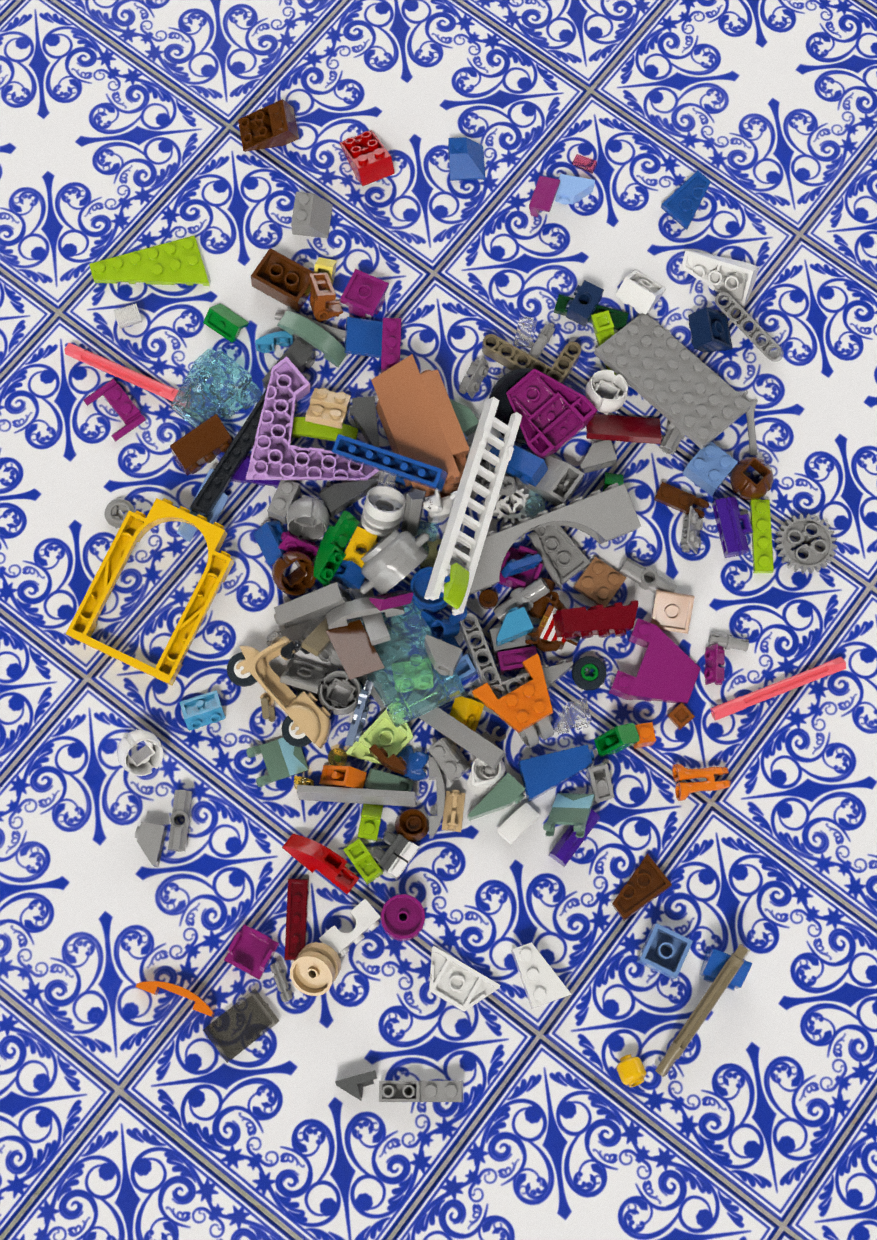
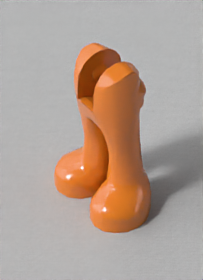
M674 764L672 774L675 782L695 778L707 779L702 782L677 783L675 786L677 800H686L693 792L716 791L730 787V780L715 782L714 776L728 774V768L688 769L680 764Z

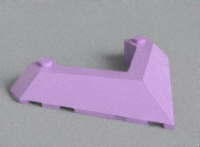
M285 357L272 367L246 480H369L380 470L339 457L332 453V451L312 447L301 448L291 445L295 404L310 393V383L288 357Z

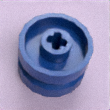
M426 567L414 574L411 580L412 604L420 612L427 611L430 614L442 612L448 606V603L443 600L444 593L442 592L439 599L426 600L424 598L433 567ZM448 575L445 577L444 582L446 583L450 581V577Z

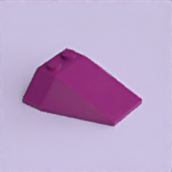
M536 369L530 371L506 392L514 413L518 412L522 415L520 428L528 447L541 459L561 449L585 428L598 411L584 395Z

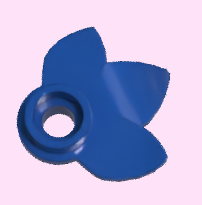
M406 746L398 754V757L401 756L407 763V774L401 775L393 771L394 775L405 779L409 778L412 781H420L426 778L427 775L422 768L427 764L429 755L423 752L414 753L412 746Z

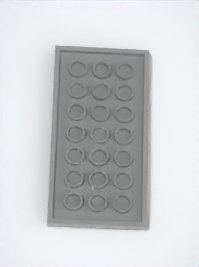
M641 313L595 349L594 354L617 375H622L628 385L700 449L708 445L751 407V404L648 314Z

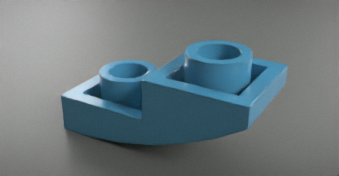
M286 331L267 334L255 340L256 351L261 353L275 352V345L282 347L292 345L294 337Z

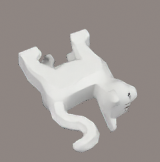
M435 490L434 495L429 496L423 502V508L428 512L429 525L438 524L440 518L450 516L457 491L452 492L450 496L441 498L439 491Z

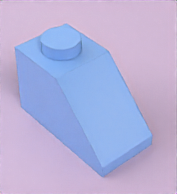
M560 174L559 180L561 182L556 193L555 202L563 205H573L593 192L595 180Z

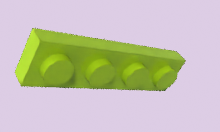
M750 500V519L753 533H751L753 573H773L770 500Z

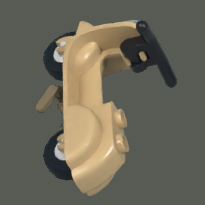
M275 630L266 637V644L269 647L261 652L250 646H240L242 652L232 656L227 665V674L230 680L242 687L251 686L258 681L267 692L260 696L262 717L270 722L275 721V702L288 715L283 721L281 728L282 736L287 743L295 747H304L313 742L322 749L330 735V712L324 706L320 708L316 704L318 700L311 692L307 694L303 691L297 697L286 684L280 682V677L269 665L271 660L280 655L287 661L293 660L296 655L295 653L299 650L304 654H310V652L301 647L302 642L299 639L292 641L286 636H282L281 631L276 632Z

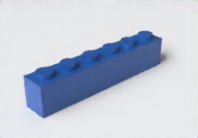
M338 434L332 449V453L339 457L438 491H442L448 475L443 469Z

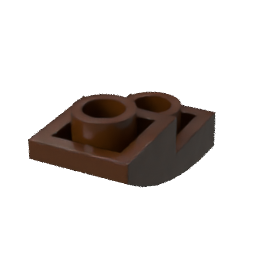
M376 744L369 748L370 754L383 766L398 774H407V763L401 756L397 758L395 754H392L387 758L389 755L382 746L378 748Z

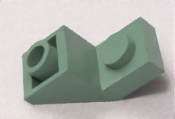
M370 768L365 788L411 791L414 782L394 774Z

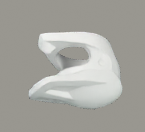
M476 758L467 780V787L474 794L481 797L485 796L504 776L506 769L503 760L493 769Z

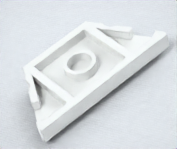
M432 947L429 985L431 993L465 1012L500 988L501 985L437 947Z

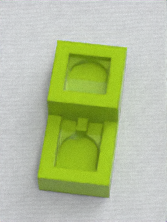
M457 562L451 565L450 581L444 584L443 600L455 609L460 608L469 582V571Z
M360 838L343 849L367 885L383 874V871Z

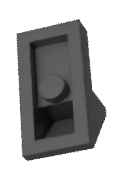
M374 1070L335 1081L336 1086L362 1101L358 1084L361 1083L362 1087L374 1084L373 1080L377 1079V1075Z

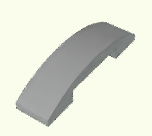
M364 597L346 602L325 615L328 628L333 629L348 626L347 619L382 612L385 613L387 618L402 615L405 612L403 606L379 611L369 600L370 597Z
M429 757V780H436L437 816H429V838H434L444 812L445 788L442 774L433 757Z

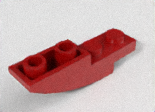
M292 834L282 846L286 852L312 873L318 870L346 894L351 891L359 880L358 876L345 867L347 861L312 839Z

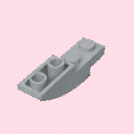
M379 1081V1102H463V1081Z

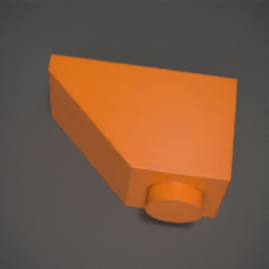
M323 765L319 784L329 787L363 789L366 772L351 766Z

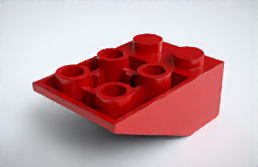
M372 130L365 131L360 135L340 142V146L362 186L395 174L391 155Z

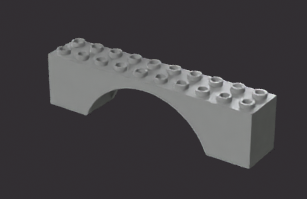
M618 483L612 484L604 489V492H601V490L594 491L586 499L582 496L572 500L568 506L565 503L554 507L550 513H548V510H545L534 516V519L527 517L520 520L516 526L512 524L506 525L498 533L494 531L488 532L469 595L492 587L499 582L501 565L507 551L519 537L534 529L555 525L567 526L588 534L599 544H602L640 528L641 524L625 484L620 486ZM459 544L455 545L456 549L469 555L470 549L468 547H459ZM451 558L449 563L450 565H453L457 562L459 565L465 568V565Z

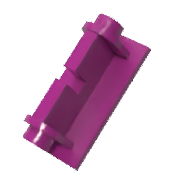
M289 531L282 533L281 539L283 541L278 548L287 552H302L310 557L311 561L317 555L319 547L315 545V542H310L303 538L299 539L298 536L291 534Z
M718 644L706 647L704 655L706 659L705 685L714 682L715 685H722L724 681V668L718 667V664L724 665L725 650H723L722 646H718Z

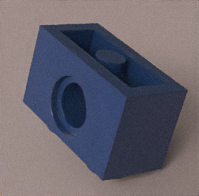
M584 280L581 286H577L574 292L575 298L573 300L570 299L565 308L568 310L566 318L586 327L591 315H593L602 299L604 289ZM580 301H585L587 304H581Z

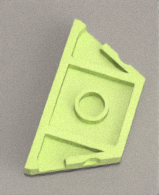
M396 698L360 736L359 741H356L346 751L348 756L382 765L370 754V747L374 744L378 748L382 746L389 755L387 758H389L392 754L397 756L413 739V735L399 699Z

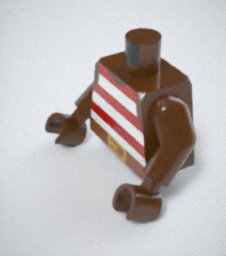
M550 591L552 599L545 597V602L552 603V606H548L536 633H527V635L531 636V640H525L526 644H533V646H536V648L543 652L562 650L566 641L577 646L581 636H576V638L565 640L564 637L557 638L553 615L567 608L559 600L558 593Z

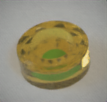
M335 748L329 752L328 762L330 765H346L348 758L343 749Z

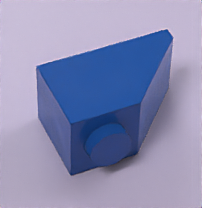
M343 560L331 581L347 588L360 589L365 577L362 574L361 567L353 561Z

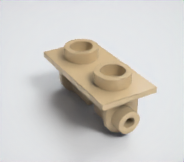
M459 790L446 791L442 830L461 832L465 793H461Z

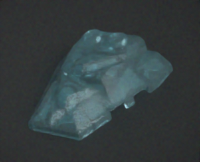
M207 349L194 361L170 408L196 428L215 414L219 418L226 415L230 417L235 415V411L242 408L244 410L250 408L263 394L252 381L251 374L226 353Z

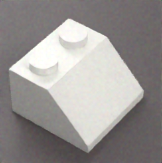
M635 270L625 277L615 296L622 303L633 306L636 312L646 315L653 309L666 288L638 270Z

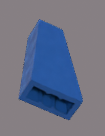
M588 744L519 761L518 766L528 802L533 801L591 767L592 761L595 758L593 750L589 749Z

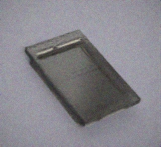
M254 989L204 1028L203 1031L228 1063L279 1022V1019L270 1009L269 1004Z

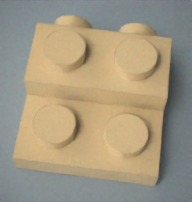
M314 388L305 421L342 429L349 410L351 396L342 391L336 393L329 391L327 388Z

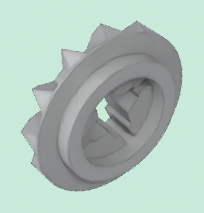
M116 499L107 505L104 513L105 519L109 525L117 529L121 527L128 511L135 513V509L129 501ZM117 508H119L122 513L125 512V514H123V520H121L118 516H115L118 514Z

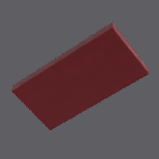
M595 414L586 425V438L661 444L660 419Z

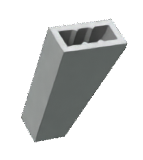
M335 582L274 607V619L278 625L284 628L292 627L326 616L325 614L332 609L352 601L348 589Z

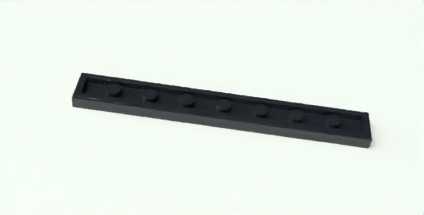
M266 391L191 504L190 509L206 518L209 516L251 451L255 442Z

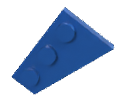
M697 170L662 203L661 208L687 230L711 181Z

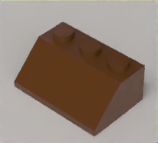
M270 248L252 273L251 284L257 290L299 312L311 291L309 274L315 272Z
M215 414L171 444L170 448L175 461L188 476L198 472L205 463H211L221 452L225 453L232 443V439L218 415Z

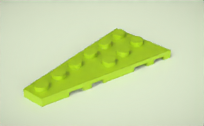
M195 235L89 264L94 283L117 284L118 282H128L129 284H186L188 286L203 284V286H210Z

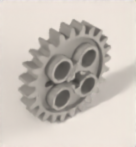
M800 514L798 519L792 516L791 521L787 519L785 525L782 524L780 526L781 531L776 533L778 538L775 540V543L779 545L775 547V550H781L777 556L784 557L782 563L788 562V569L794 566V572L801 569L802 574H804L808 569V572L812 574L814 569L819 572L821 567L825 569L827 563L833 560L831 557L835 556L836 553L833 550L837 548V545L832 543L837 538L831 537L834 531L827 530L830 524L824 526V519L818 522L817 516L811 519L810 514L806 518ZM806 529L812 530L814 535L808 534ZM789 536L796 537L797 542L791 541ZM815 546L821 547L822 552L817 551ZM798 553H803L805 555V559L800 558L798 556Z

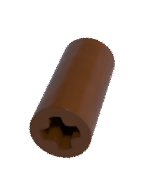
M542 578L549 587V591L553 592L556 585L555 582ZM550 593L535 601L532 609L527 614L533 618L542 619L548 603L545 602V597L551 598Z

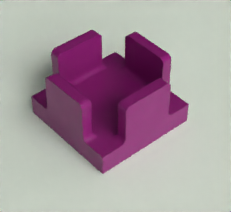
M355 269L340 298V302L348 306L350 313L363 319L366 318L367 314L374 316V314L378 315L385 301V293L389 283Z
M519 546V549L510 547L506 553L501 571L508 561L512 559L520 560L528 554L535 555L537 551L523 546ZM541 561L536 568L510 577L508 576L507 578H504L500 571L498 583L513 589L525 588L539 579L544 564Z
M244 924L230 944L229 952L224 961L260 980L279 943Z

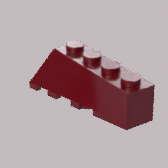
M638 600L631 601L630 604L625 606L622 605V602L605 608L602 604L590 607L588 610H586V607L562 609L553 615L557 638L564 637L565 640L574 639L576 636H581L582 639L591 638L593 635H598L599 638L610 636V634H615L616 637L624 636L634 627L639 604Z

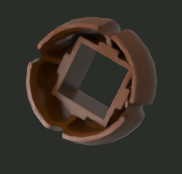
M748 457L740 460L730 475L733 491L740 493V498L745 500H757L764 497L772 488L774 479L769 464L765 465L764 460L757 457ZM750 466L764 477L757 485L744 474Z
M286 552L282 554V558H277L272 565L273 581L286 594L306 593L305 589H311L315 583L316 578L313 576L314 563L310 557L302 552ZM295 562L298 568L285 577L283 574L284 570Z

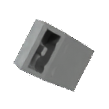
M548 456L543 459L546 462L548 471L536 487L531 484L526 485L516 477L515 480L554 506H558L563 503L567 504L581 484L584 473L569 463Z

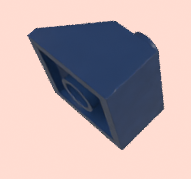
M708 307L688 315L694 349L704 353L733 349L726 315Z

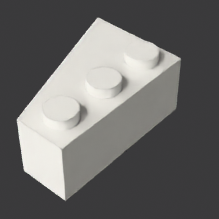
M532 942L511 950L531 1009L571 995L570 991Z

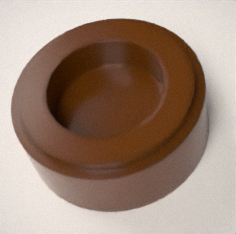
M486 589L481 592L479 603L484 609H492L498 603V595L495 591Z

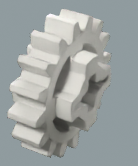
M524 488L520 491L516 490L515 493L506 496L504 499H500L504 495L498 496L493 516L498 515L497 521L503 519L504 525L508 521L514 525V521L519 522L521 517L523 519L527 518L526 513H530L531 508L528 506H531V501L527 500L529 494H523ZM509 499H510V503H511L512 506H513L512 510H511L510 505L508 504V503H509Z

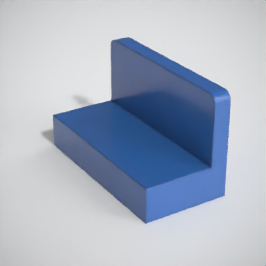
M280 521L266 522L254 533V537L269 566L273 565L277 558H282V554L287 552L278 548L283 541L281 535L285 532Z

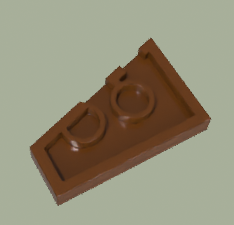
M648 853L612 903V906L624 921L672 887L671 882Z

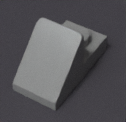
M605 762L589 767L586 777L591 784L592 793L595 794L594 801L600 803L615 798L608 764Z

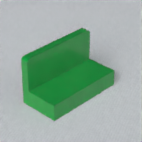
M221 303L209 308L203 322L232 343L236 341L240 330L249 324L248 321Z

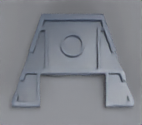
M367 677L364 688L359 694L345 745L353 746L355 741H359L364 727L361 723L365 722L369 707L366 706L375 678Z

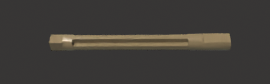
M740 944L736 951L732 953L668 1048L666 1055L655 1070L662 1077L668 1074L676 1060L681 1057L743 965L744 959L750 952V949L743 944Z

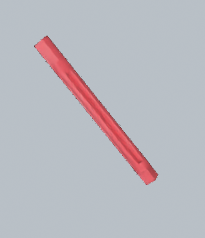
M68 343L64 349L66 355L188 409L194 401V397L74 344Z
M838 657L777 683L710 708L712 717L715 721L777 695L846 669V661L842 657Z

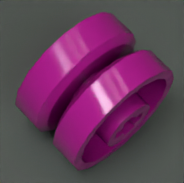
M407 894L396 895L384 904L381 912V923L385 933L392 939L409 941L417 937L423 929L425 910L415 897ZM406 914V920L401 921L399 915Z

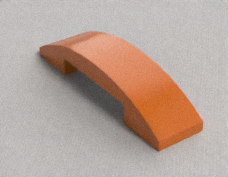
M147 981L136 984V988L157 995L159 989L162 988L195 1001L193 1010L211 1017L215 1015L203 999L178 985L160 981Z

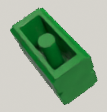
M634 723L616 726L594 739L598 754L601 757L616 754L640 741Z

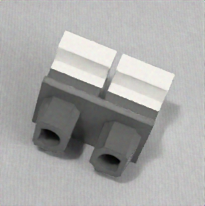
M388 831L382 841L390 846L389 849L385 852L377 846L371 856L378 862V866L397 880L407 867V864L410 863L418 852L419 847L405 839L402 835L399 834L397 836Z

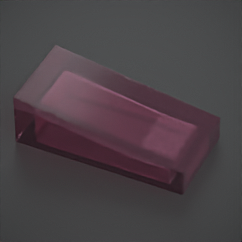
M577 154L572 165L593 174L597 161Z

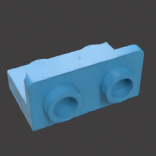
M217 690L179 702L189 731L226 718Z

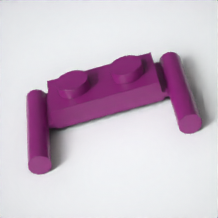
M114 379L83 399L84 403L88 406L103 395L126 424V426L111 435L115 442L146 421L138 408Z

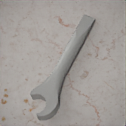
M746 391L742 397L751 404L750 409L745 413L747 417L750 455H758L754 412L758 400L749 401L746 398L748 391Z
M534 531L527 534L532 542L531 547L534 551H537V554H540L549 575L562 591L559 576L549 560L537 533Z

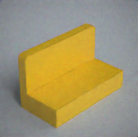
M456 695L450 716L476 732L484 704Z

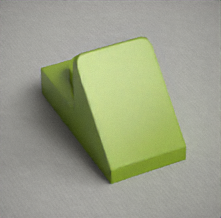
M363 804L358 838L377 841L384 805Z

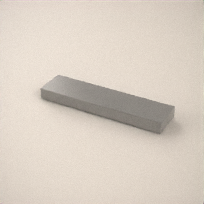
M352 589L354 599L374 596L372 589L366 594H362L360 589ZM381 613L361 617L372 646L390 641V635Z

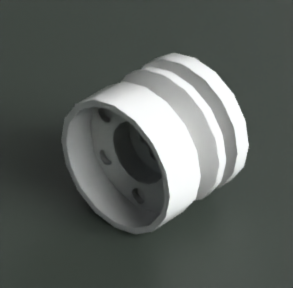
M376 486L367 492L361 516V524L366 531L377 536H387L394 529L398 531L406 503L402 493L389 486Z

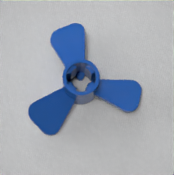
M466 606L464 613L456 616L451 614L449 619L438 620L427 611L420 613L422 626L425 629H430L431 635L434 638L442 639V641L460 648L455 637L460 631L459 622L467 616Z

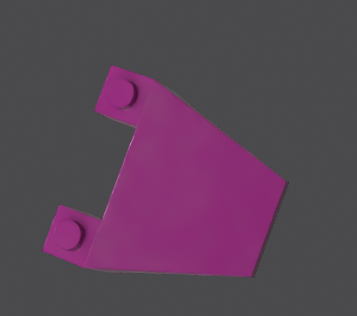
M638 618L629 642L647 648L636 677L618 670L609 693L625 700L688 704L701 668L659 627Z

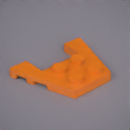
M538 653L522 662L532 680L507 695L497 699L488 683L472 691L475 698L482 701L486 707L493 710L518 733L553 714Z

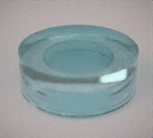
M531 496L525 503L526 511L536 516L544 511V500L539 496Z

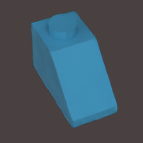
M515 607L508 611L495 644L497 647L525 636L527 633H532L534 627L525 607L520 609Z

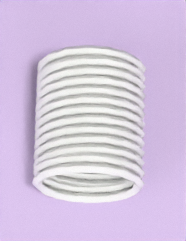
M136 303L114 310L119 329L142 323Z

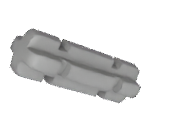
M281 963L271 964L270 968L272 973H274L273 977L278 991L281 992L282 1001L287 1002L293 999L291 991L288 990L289 985L284 972H282Z

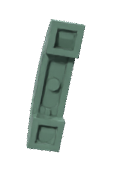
M287 310L277 326L290 335L297 334L325 354L323 357L336 367L340 366L347 355L345 348L332 335L299 314Z

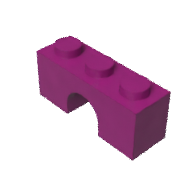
M383 318L381 373L400 362L401 318Z

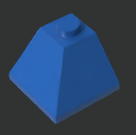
M467 137L448 138L450 181L484 180L486 177L483 146Z

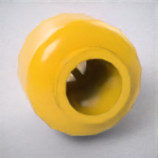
M631 1054L620 1058L621 1062L617 1065L616 1070L622 1083L629 1085V1087H635L643 1083L647 1073L639 1057H632Z

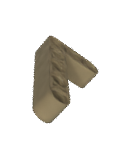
M488 334L484 337L482 352L487 357L512 371L522 368L536 369L564 384L580 358L581 346L577 342H569L552 367L494 334ZM491 343V344H493V345H495V346H494V347H488L487 344ZM569 351H574L576 354H575V355H571V354H569L568 352H569ZM507 352L510 356H504L502 353ZM518 362H525L526 365H519ZM564 365L567 369H561L559 366Z

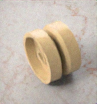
M314 942L307 944L302 948L290 968L292 983L300 992L306 995H323L331 988L341 970V960L337 952L324 943Z

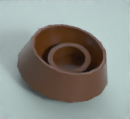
M407 809L397 816L395 829L398 835H402L410 842H416L427 835L429 821L421 811Z

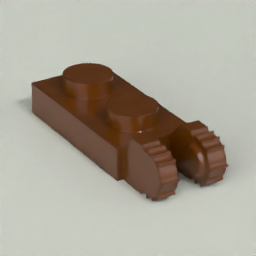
M664 482L661 483L654 498L655 501L687 515L689 514L690 506H693V504L702 508H708L709 502L696 498V496ZM694 508L698 516L704 518V512Z

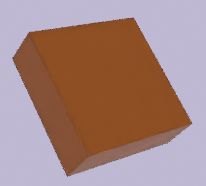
M680 703L667 715L679 730L695 717L683 703Z

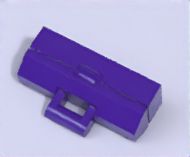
M735 497L716 499L712 508L724 557L729 558L748 553L749 548L745 535L753 533L749 514L740 515ZM740 521H743V530L741 529Z
M591 809L583 838H577L576 832L573 829L574 825H570L549 856L565 867L600 819L599 815Z

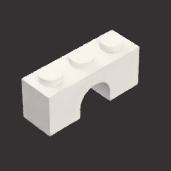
M366 899L350 911V914L356 920V926L352 932L342 933L334 925L319 938L322 943L332 947L340 958L350 951L348 947L351 944L355 943L357 945L365 938L363 934L366 931L370 930L372 932L380 925V915Z

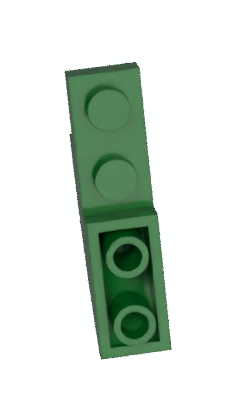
M343 511L335 526L329 525L316 555L313 576L325 587L329 585L346 554L342 551L360 523L348 511Z

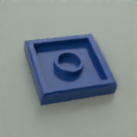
M347 317L345 353L381 358L383 322Z

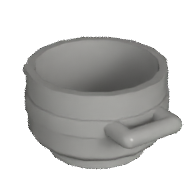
M394 529L361 558L364 562L361 571L367 581L360 586V592L366 594L374 587L380 595H383L404 579L429 555L422 547L429 540V534L424 532L415 538L408 531L399 533Z

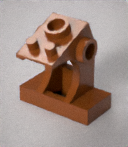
M328 273L309 274L311 284L310 306L316 320L322 322L334 316L338 317L343 313L339 300L335 301L336 293Z

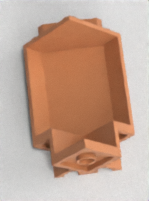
M413 354L371 379L379 399L376 410L393 453L443 469L448 473L443 489L439 491L440 497L443 498L450 496L452 492L458 490L467 461L466 456L470 449L438 369L433 371L425 370L420 374ZM403 479L406 487L412 485L413 489L425 491V497L435 493V489Z

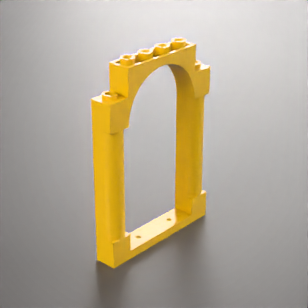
M156 498L147 517L137 510L135 513L128 511L66 635L172 686L183 666L181 663L222 582H225L234 561L229 553L222 550L219 553L227 536L223 525L217 522L211 524L207 522L206 517L200 514L194 516L185 507L180 506L177 508L168 499L163 498L160 500ZM170 521L184 522L192 525L203 534L208 547V561L156 667L153 668L91 638L97 626L96 621L136 543L140 542L150 529L161 523Z

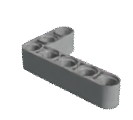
M467 613L466 618L460 622V629L481 684L488 683L492 691L501 693L502 697L512 692L509 689L511 685L520 687L526 684L531 679L528 673L503 682L501 681L479 621L474 614ZM470 620L474 623V626L468 628L464 625V622ZM473 638H478L481 643L473 645L470 641ZM479 656H485L487 657L488 661L486 663H480L477 660V658ZM490 673L494 675L495 679L487 681L484 676Z

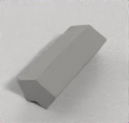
M414 489L413 492L407 493L401 526L402 532L408 531L413 536H416L420 526L425 491Z

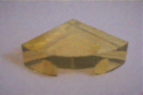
M294 776L295 789H297V785H315V782L309 778Z

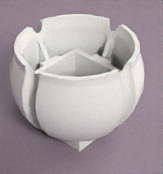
M600 370L587 383L585 396L599 412L608 415V413L617 411L623 406L628 396V385L622 375L618 374L616 376L612 370ZM597 393H599V394H601V395H603V396H605V397H607V398H609V399L602 398V397H601L600 395H598Z
M136 729L129 732V735L123 737L118 743L117 757L119 763L127 772L136 776H145L152 773V768L157 769L163 760V748L161 742L153 733ZM144 741L146 743L134 755L130 756L128 754L129 750L139 742Z

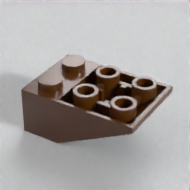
M283 99L238 119L244 152L285 146L299 139L294 108Z

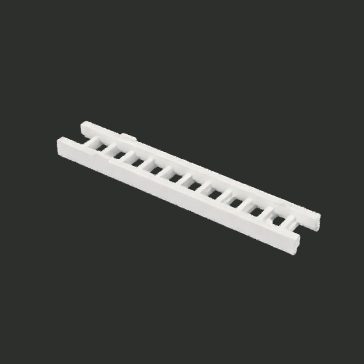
M495 397L486 400L424 596L426 600L439 599L441 592L444 593V584L446 583L444 580L447 575L450 576L451 565L449 563L451 558L465 565V569L469 571L468 587L460 608H452V615L454 616L464 613L522 419V415L518 412L511 414L508 426L497 419L495 413L499 400ZM491 426L505 435L503 441L490 433ZM487 442L500 450L498 457L485 449ZM482 458L495 466L493 473L480 465ZM477 474L490 482L489 489L475 481ZM472 490L486 498L484 506L470 498ZM467 507L480 514L479 522L465 514ZM461 524L475 531L474 539L460 531ZM456 541L470 549L469 555L455 548Z

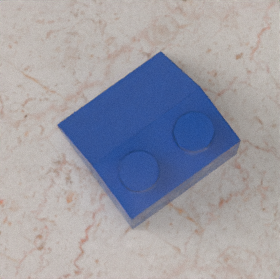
M716 949L707 951L699 975L704 976L703 980L713 983L731 955ZM744 960L743 965L726 989L734 991L735 988L742 987L752 966L751 962Z

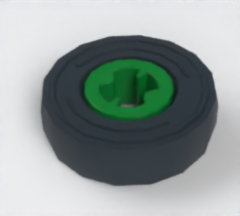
M593 656L580 658L572 669V678L575 684L586 691L599 688L607 676L604 663ZM586 669H587L588 671L593 670V674H592L593 677H591V676H587V677H586V676H585V673H586L585 670H586Z

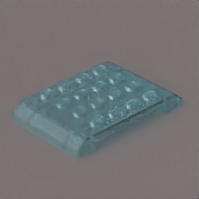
M411 601V604L403 605L405 614L386 618L385 613H381L390 635V641L373 646L385 668L367 674L396 728L465 693L456 672H454L453 677L449 675L444 676L434 669L424 647L426 634L432 636L430 628L413 601Z

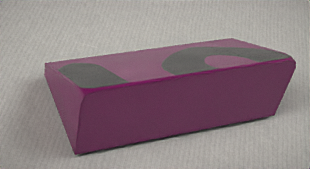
M399 590L370 597L369 600L379 611L411 604L413 592Z

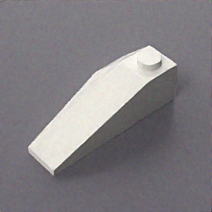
M685 250L681 266L682 269L693 277L707 284L713 291L715 290L718 293L727 292L743 306L750 296L759 271V266L690 250Z

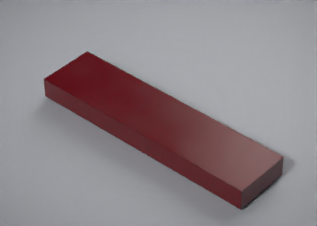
M288 879L284 960L294 961L302 948L306 946L308 879Z

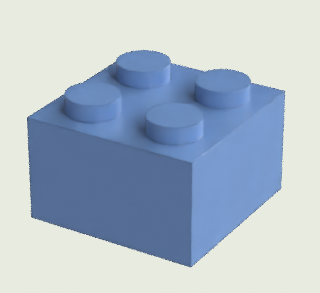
M710 442L703 449H700L687 464L683 475L710 496H713L731 474L738 461L713 442Z
M655 923L649 932L637 962L671 979H676L693 941Z

